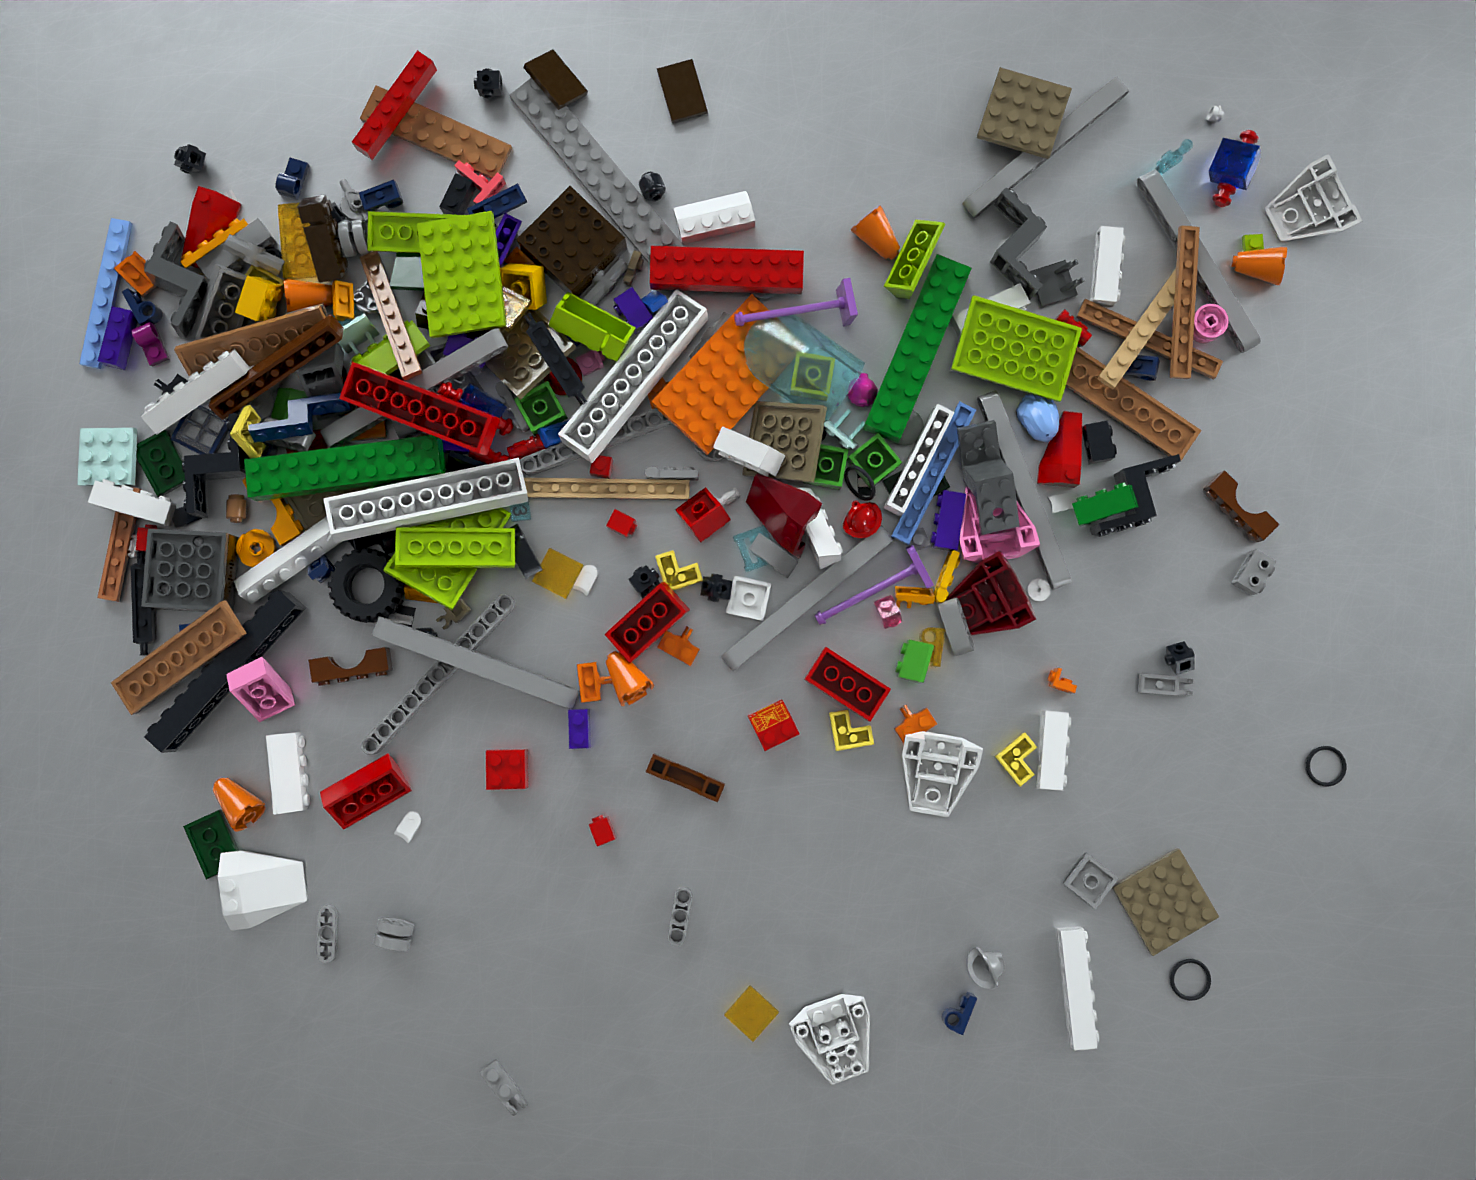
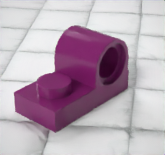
M149 322L132 329V335L137 344L142 347L150 366L153 367L169 360L156 325Z

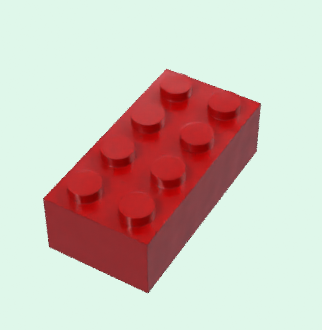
M664 581L656 586L604 635L626 660L631 663L688 613L690 609Z
M824 647L804 678L806 682L868 722H871L891 688L827 647Z

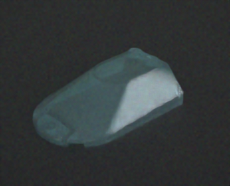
M795 315L757 320L749 329L744 341L747 366L758 380L790 403L826 406L825 421L831 417L842 403L865 365L862 360Z

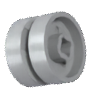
M363 218L352 220V225L349 221L338 223L340 244L346 257L357 256L358 252L360 255L371 253V251L367 250L368 229Z
M379 918L376 929L380 932L375 933L373 944L388 950L408 951L411 939L408 937L412 936L414 924L395 918Z

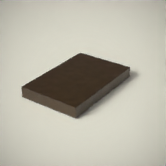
M554 49L524 64L523 68L558 110L586 96L588 90Z
M693 59L657 68L672 123L708 114Z

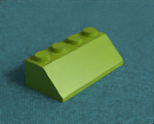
M914 221L884 284V287L896 298H911L944 229V222Z
M412 320L404 322L416 355L431 346ZM387 334L383 336V340L378 344L374 342L369 345L367 351L362 355L358 353L352 357L349 363L350 366L352 362L359 363L388 375L399 368Z

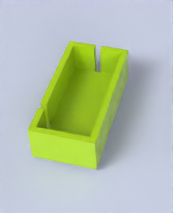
M567 292L558 303L548 324L556 332L569 336L573 341L580 342L593 351L598 352L600 350L606 358L616 362L626 349L636 328L570 292Z

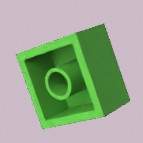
M548 381L533 388L521 400L518 397L514 398L534 436L538 434L537 431L540 428L568 419Z
M879 433L847 458L850 465L859 466L864 469L872 478L875 486L902 464V461ZM854 469L871 490V485L867 478L860 471Z
M821 444L814 483H803L840 490L849 449Z

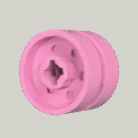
M1206 304L1195 311L1193 340L1199 343H1210L1222 335L1229 323L1226 311L1216 304Z

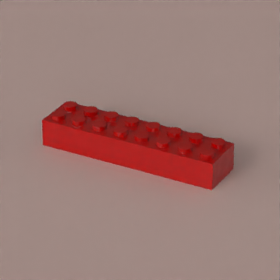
M651 246L650 289L802 294L804 251Z
M352 362L339 398L483 455H488L501 419L355 362Z

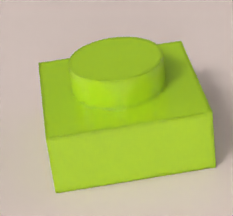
M1263 234L1243 235V251L1264 249Z

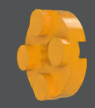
M252 529L242 534L236 544V552L242 563L250 567L256 566L277 550L276 540L268 532L260 529ZM259 543L261 550L254 554L255 551L252 549V546H256Z

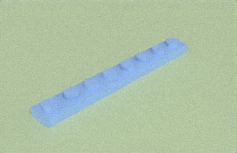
M114 218L110 220L79 363L82 366L98 369L102 367V363L97 360L111 307H115L121 276L114 268L125 259L132 228L130 221Z

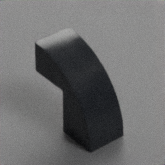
M518 524L510 527L515 528V562L527 579L543 569Z
M383 532L350 539L348 542L354 550H362V548H368L378 543L386 554H390L395 551L396 532Z

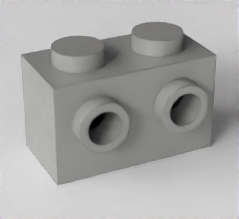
M1257 549L1250 551L1231 584L1249 595L1261 593L1266 586L1265 580L1275 570L1274 565L1276 561Z

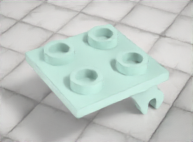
M363 314L342 326L344 328L343 337L338 343L347 354L351 351L358 354L360 352L356 346L368 339L371 344L376 342L374 337L380 333L367 316Z
M850 409L843 414L836 424H833L830 420L825 421L824 426L826 428L824 430L832 437H839L841 439L839 442L845 448L854 449L859 444L853 439L864 427L865 422L862 421L849 437L838 429L852 412Z

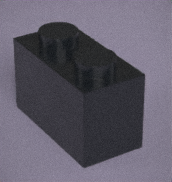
M455 173L439 206L443 214L464 215L476 190L473 180Z
M1108 420L1085 424L1082 427V436L1088 464L1114 459L1117 449L1116 445L1112 443L1111 436H1113V430L1111 425L1108 424Z

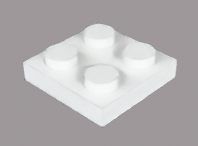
M734 576L726 613L764 621L771 583Z

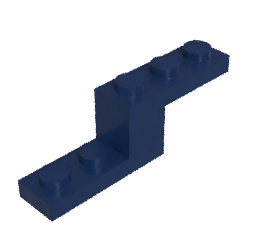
M517 183L467 208L469 214L492 211L495 219L527 203V200Z
M341 393L288 400V419L248 425V431L254 443L313 434V415L351 410V403L339 399Z

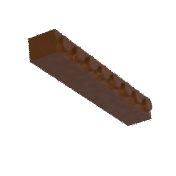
M331 314L211 397L208 407L224 420L229 414L234 413L341 341L344 328Z

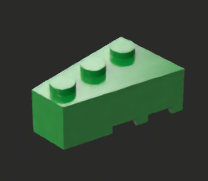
M1125 482L1115 485L1114 490L1108 492L1106 489L1095 492L1096 496L1088 498V495L1076 498L1077 502L1072 503L1079 526L1088 525L1091 522L1103 520L1139 507L1132 485H1126Z

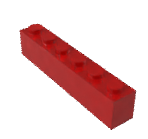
M418 50L352 140V144L357 151L371 160L375 158L436 73L437 69L433 60Z

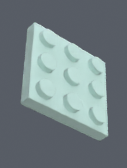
M80 428L77 485L93 486L95 480L102 482L105 479L115 482L114 486H135L137 429Z

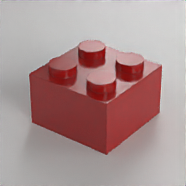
M528 749L486 750V790L528 788Z

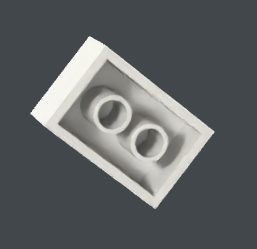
M723 426L713 448L719 450L718 455L767 477L769 474L777 475L785 458L784 454L770 446Z

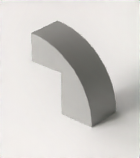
M760 533L749 547V550L755 556L770 564L775 571L786 578L790 576L798 564L789 553Z

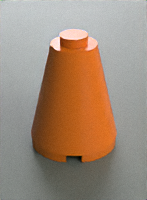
M881 205L850 229L885 260L887 258L892 260L899 254V243Z
M1287 247L1238 252L1237 256L1233 255L1231 267H1235L1236 272L1274 285H1280L1285 269L1284 258L1287 257Z
M294 279L283 280L287 312L322 303L324 307L333 305L332 285Z
M614 651L607 656L606 665L621 706H625V702L628 705L637 702L647 695L646 690L648 688L651 690L654 688L653 682L633 662L629 663L620 652Z
M220 778L214 783V795L230 827L235 832L246 829L247 823L250 821L252 823L256 822L266 809L265 803L231 779Z

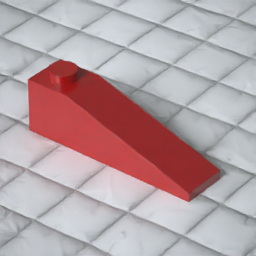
M198 186L192 202L182 256L189 251L192 253L197 251V245L207 240V242L213 240V235L219 230L226 231L230 227L228 224L237 219L242 204L217 191ZM197 263L192 265V267L200 269Z
M1063 411L1059 419V430L1048 443L1043 458L1039 463L1037 484L1075 488L1080 485L1082 466V413Z

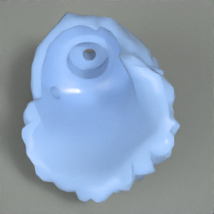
M1033 394L1025 395L1022 398V402H1020L1019 407L1016 409L1018 421L1021 422L1033 439L1046 443L1049 442L1059 430L1057 405L1053 400Z

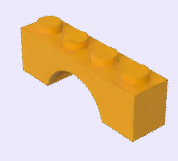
M245 477L244 479H242V482H243V484L245 485V487H246V489H247L246 477ZM284 498L270 499L277 512L271 531L278 543L284 546L302 534L304 527L299 519H295L293 509L289 503L286 504Z

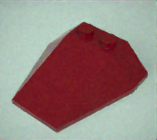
M755 474L746 503L776 542L799 559L806 545L801 541L808 523L818 516L822 503L806 491L762 474Z
M1001 551L983 559L945 600L959 599L971 635L1018 629L1036 620L1031 602L1012 566Z

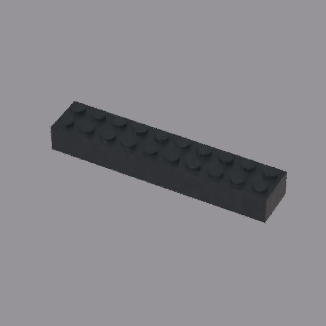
M278 590L271 593L268 597L269 601L264 606H260L255 611V616L242 625L247 634L214 657L215 660L201 670L202 674L188 684V689L185 693L179 694L174 700V705L164 710L160 715L162 718L147 729L148 733L144 738L161 753L176 752L230 693L226 674L262 657L306 609L300 601L289 592Z

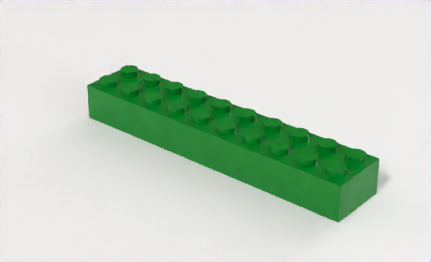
M936 254L863 430L875 435L879 433L882 438L897 444L899 443L968 279L971 267Z
M433 435L244 459L247 496L254 501L400 483L446 473L442 439Z

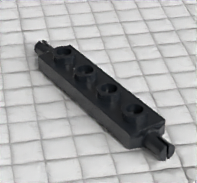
M531 313L525 315L524 319L530 326L526 333L568 398L575 396L580 406L587 403V400L581 393L585 386L543 321L536 322Z
M140 551L136 552L137 563L130 566L133 643L140 644V656L149 655L148 644L155 642L154 609L141 607L145 552Z

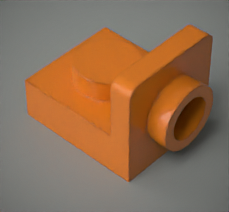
M1054 668V671L1051 670L1048 677L1049 687L1070 694L1076 692L1077 685L1072 684V680L1066 678L1059 680L1061 668Z

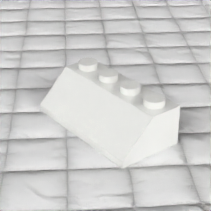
M746 191L673 208L682 244L755 228V217Z
M798 488L808 492L820 501L818 494L813 493L811 488ZM820 509L818 516L808 523L804 532L820 569L841 561V554L843 553L840 543H836L833 538L836 536L833 527H828L826 522L828 517L824 509Z
M301 732L266 735L273 814L307 810L308 805H310V796L306 791L308 776L304 770L306 766V756L303 755L302 749L305 745L304 737L301 736Z

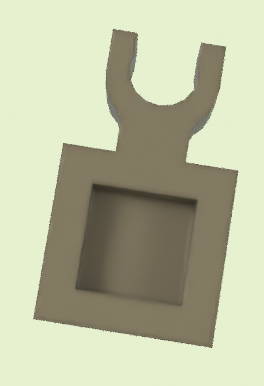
M633 251L623 279L624 284L631 286L637 270H641L644 263L642 254L639 251Z
M460 597L453 610L444 607L443 609L446 614L437 618L436 621L441 622L445 619L446 624L442 627L445 630L450 627L452 620L455 623H459L471 609Z

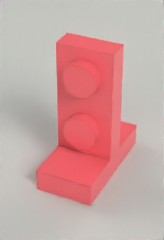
M458 160L454 165L461 176L473 180L475 187L481 191L473 200L474 204L497 194L506 184L503 176L498 172L488 181L483 175L480 174L478 176L474 173V168L467 162L463 164Z

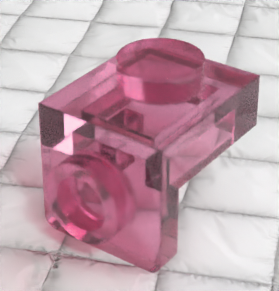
M892 595L874 601L885 629L895 627L902 622L900 610Z

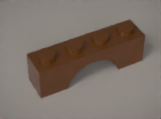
M1225 470L1218 473L1203 488L1206 496L1210 500L1216 501L1220 505V510L1227 515L1229 514L1234 519V524L1239 528H1243L1252 541H1264L1280 524L1267 511L1254 514L1242 509L1236 499L1238 483Z
M388 647L366 650L363 660L357 666L350 669L339 666L333 657L308 660L311 682L318 683V686L329 685L332 680H337L338 683L348 682L350 677H356L357 680L369 678V674H376V677L388 675L387 671H393L390 648Z
M655 753L652 755L646 773L680 785L715 802L719 801L725 786L724 782Z

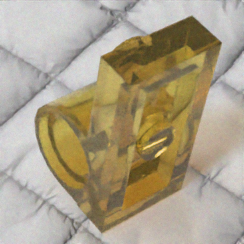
M929 627L922 630L919 634L920 642L934 645L930 667L941 666L944 628ZM926 632H931L934 635L932 642L925 640Z

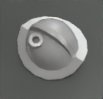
M979 947L972 949L967 959L970 976L976 984L987 989L998 987L997 978L1002 975L1005 967L1001 952H983Z

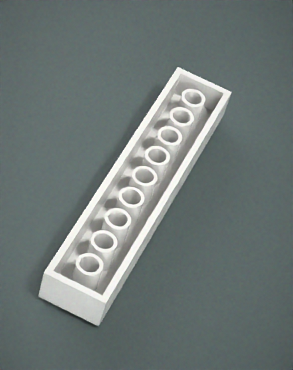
M676 289L668 299V303L661 307L586 399L587 403L577 410L558 435L562 443L590 463H593L709 320L707 309Z
M519 458L323 498L330 534L334 543L396 530V527H412L528 502Z

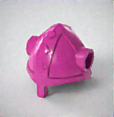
M860 373L848 385L846 396L856 406L868 407L874 403L878 388L868 378L867 373Z

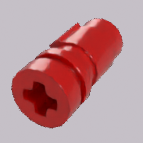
M1064 309L1055 320L1082 328L1078 343L1081 346L1085 345L1092 334L1087 331L1088 328L1083 323L1075 321L1074 316H1070V313Z
M536 434L535 437L530 436L528 440H522L507 447L510 459H522L525 456L547 449L544 447L539 434Z
M491 448L488 455L479 454L471 450L468 454L469 457L486 464L510 460L508 455H502L499 451L496 453Z

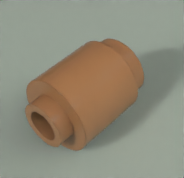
M228 495L226 500V518L230 519L231 523H242V520L246 519V500H244V495Z

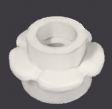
M1213 105L1207 116V120L1211 121V124L1220 122L1224 111H1222L1221 106Z

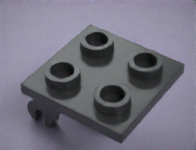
M1077 259L1068 263L1066 260L1030 271L1032 275L1038 276L1041 284H1043L1037 293L1041 307L1078 295L1076 287L1085 281L1084 277L1072 281L1069 270L1078 264Z

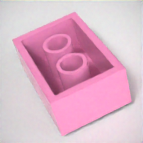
M263 657L226 674L230 692L259 722L295 705L291 688Z

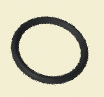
M848 466L844 477L850 491L861 500H872L876 489L870 475L859 466ZM851 469L860 471L869 481L872 489L869 497L860 495L852 487L848 478V472Z
M1321 746L1314 749L1307 757L1306 770L1313 782L1320 786L1329 787L1338 784L1344 778L1347 764L1339 750L1331 746ZM1321 750L1335 752L1342 761V772L1333 782H1321L1311 772V759Z
M1185 959L1174 966L1170 976V983L1173 991L1180 998L1195 1001L1204 997L1209 991L1211 975L1208 968L1202 962L1195 959ZM1184 964H1197L1206 973V987L1197 996H1185L1175 986V973Z

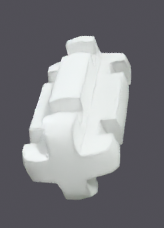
M732 488L733 491L729 490L721 496V499H717L723 508L725 507L724 505H729L735 501L736 497H740V493L736 488Z
M133 534L131 536L133 540H130L128 549L130 553L127 555L137 558L136 552L140 551L136 550L137 535Z

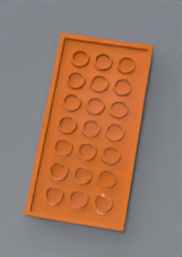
M753 294L744 301L651 401L655 408L706 455L714 449L713 446L722 426L731 430L796 359L797 352H802L807 347L777 317L745 322L744 326L741 327L740 325L736 326L734 315L738 314V312H742L745 315L770 311Z

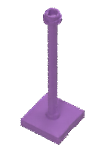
M851 278L842 279L836 289L837 300L745 315L742 312H738V314L734 315L735 324L741 327L744 326L745 322L839 307L843 326L851 325L858 315Z
M914 546L906 547L913 561L909 568L823 613L820 610L817 611L815 618L819 625L822 623L826 624V619L912 574H919L926 588L933 586L934 584Z

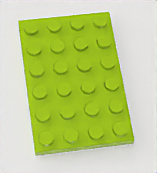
M487 211L417 223L429 337L438 338L506 327L494 213Z
M973 295L951 370L1061 402L1082 328Z
M496 508L412 527L504 528L512 513L503 508ZM395 552L384 568L385 573L450 610H453L478 568L395 567Z

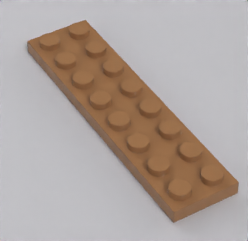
M375 85L360 116L361 121H367L388 90ZM415 102L392 133L396 137L455 163L458 160L463 164L467 162L474 168L475 172L491 179L497 172L501 173L512 150L510 144Z
M318 305L176 346L174 351L188 376H191L196 371L200 374L204 371L203 367L211 361L213 363L219 360L218 356L225 351L230 353L234 349L250 367L276 352L326 316L321 306Z
M1077 347L1066 387L1168 456L1179 454L1182 460L1202 430L1123 377L1112 390L1097 379L1106 366Z
M221 601L113 680L111 684L131 715L136 714L247 633L227 601Z

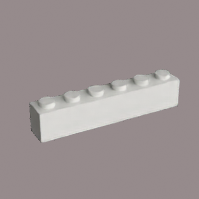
M235 349L230 353L225 351L218 356L219 360L213 363L211 361L203 367L204 371L200 374L196 371L188 377L189 381L187 383L180 382L173 388L174 391L171 394L168 392L164 393L158 398L160 400L158 403L154 404L151 402L144 408L145 412L141 418L156 435L247 373L250 367Z
M939 404L933 408L883 507L885 510L899 517L905 513L955 412Z
M327 516L235 579L234 583L238 595L249 605H252L341 542L334 543L331 537Z
M1080 926L1056 928L1069 1044L1074 1051L1098 1048L1097 1042L1100 1041L1098 1030L1095 1029L1097 1013L1093 1010L1092 1002H1095V995L1090 985L1093 982V976L1088 968V963L1091 961L1090 953L1086 950L1088 934Z

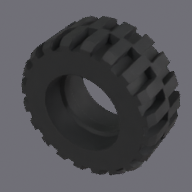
M362 548V550H352L351 554L341 556L342 560L340 562L336 561L334 572L330 571L329 574L332 579L331 582H328V588H331L329 597L334 600L333 605L336 609L340 610L341 614L355 621L375 623L379 616L389 618L390 614H395L398 611L396 608L404 602L402 597L405 595V583L384 572L385 566L391 559L388 554L376 549ZM365 568L378 570L384 578V589L381 596L370 604L357 601L352 594L351 588L355 575Z

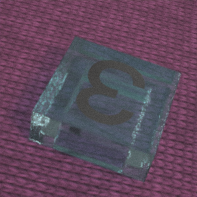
M529 500L525 503L510 505L512 522L531 520Z

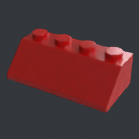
M387 753L320 791L323 808L344 830L412 790L398 764Z

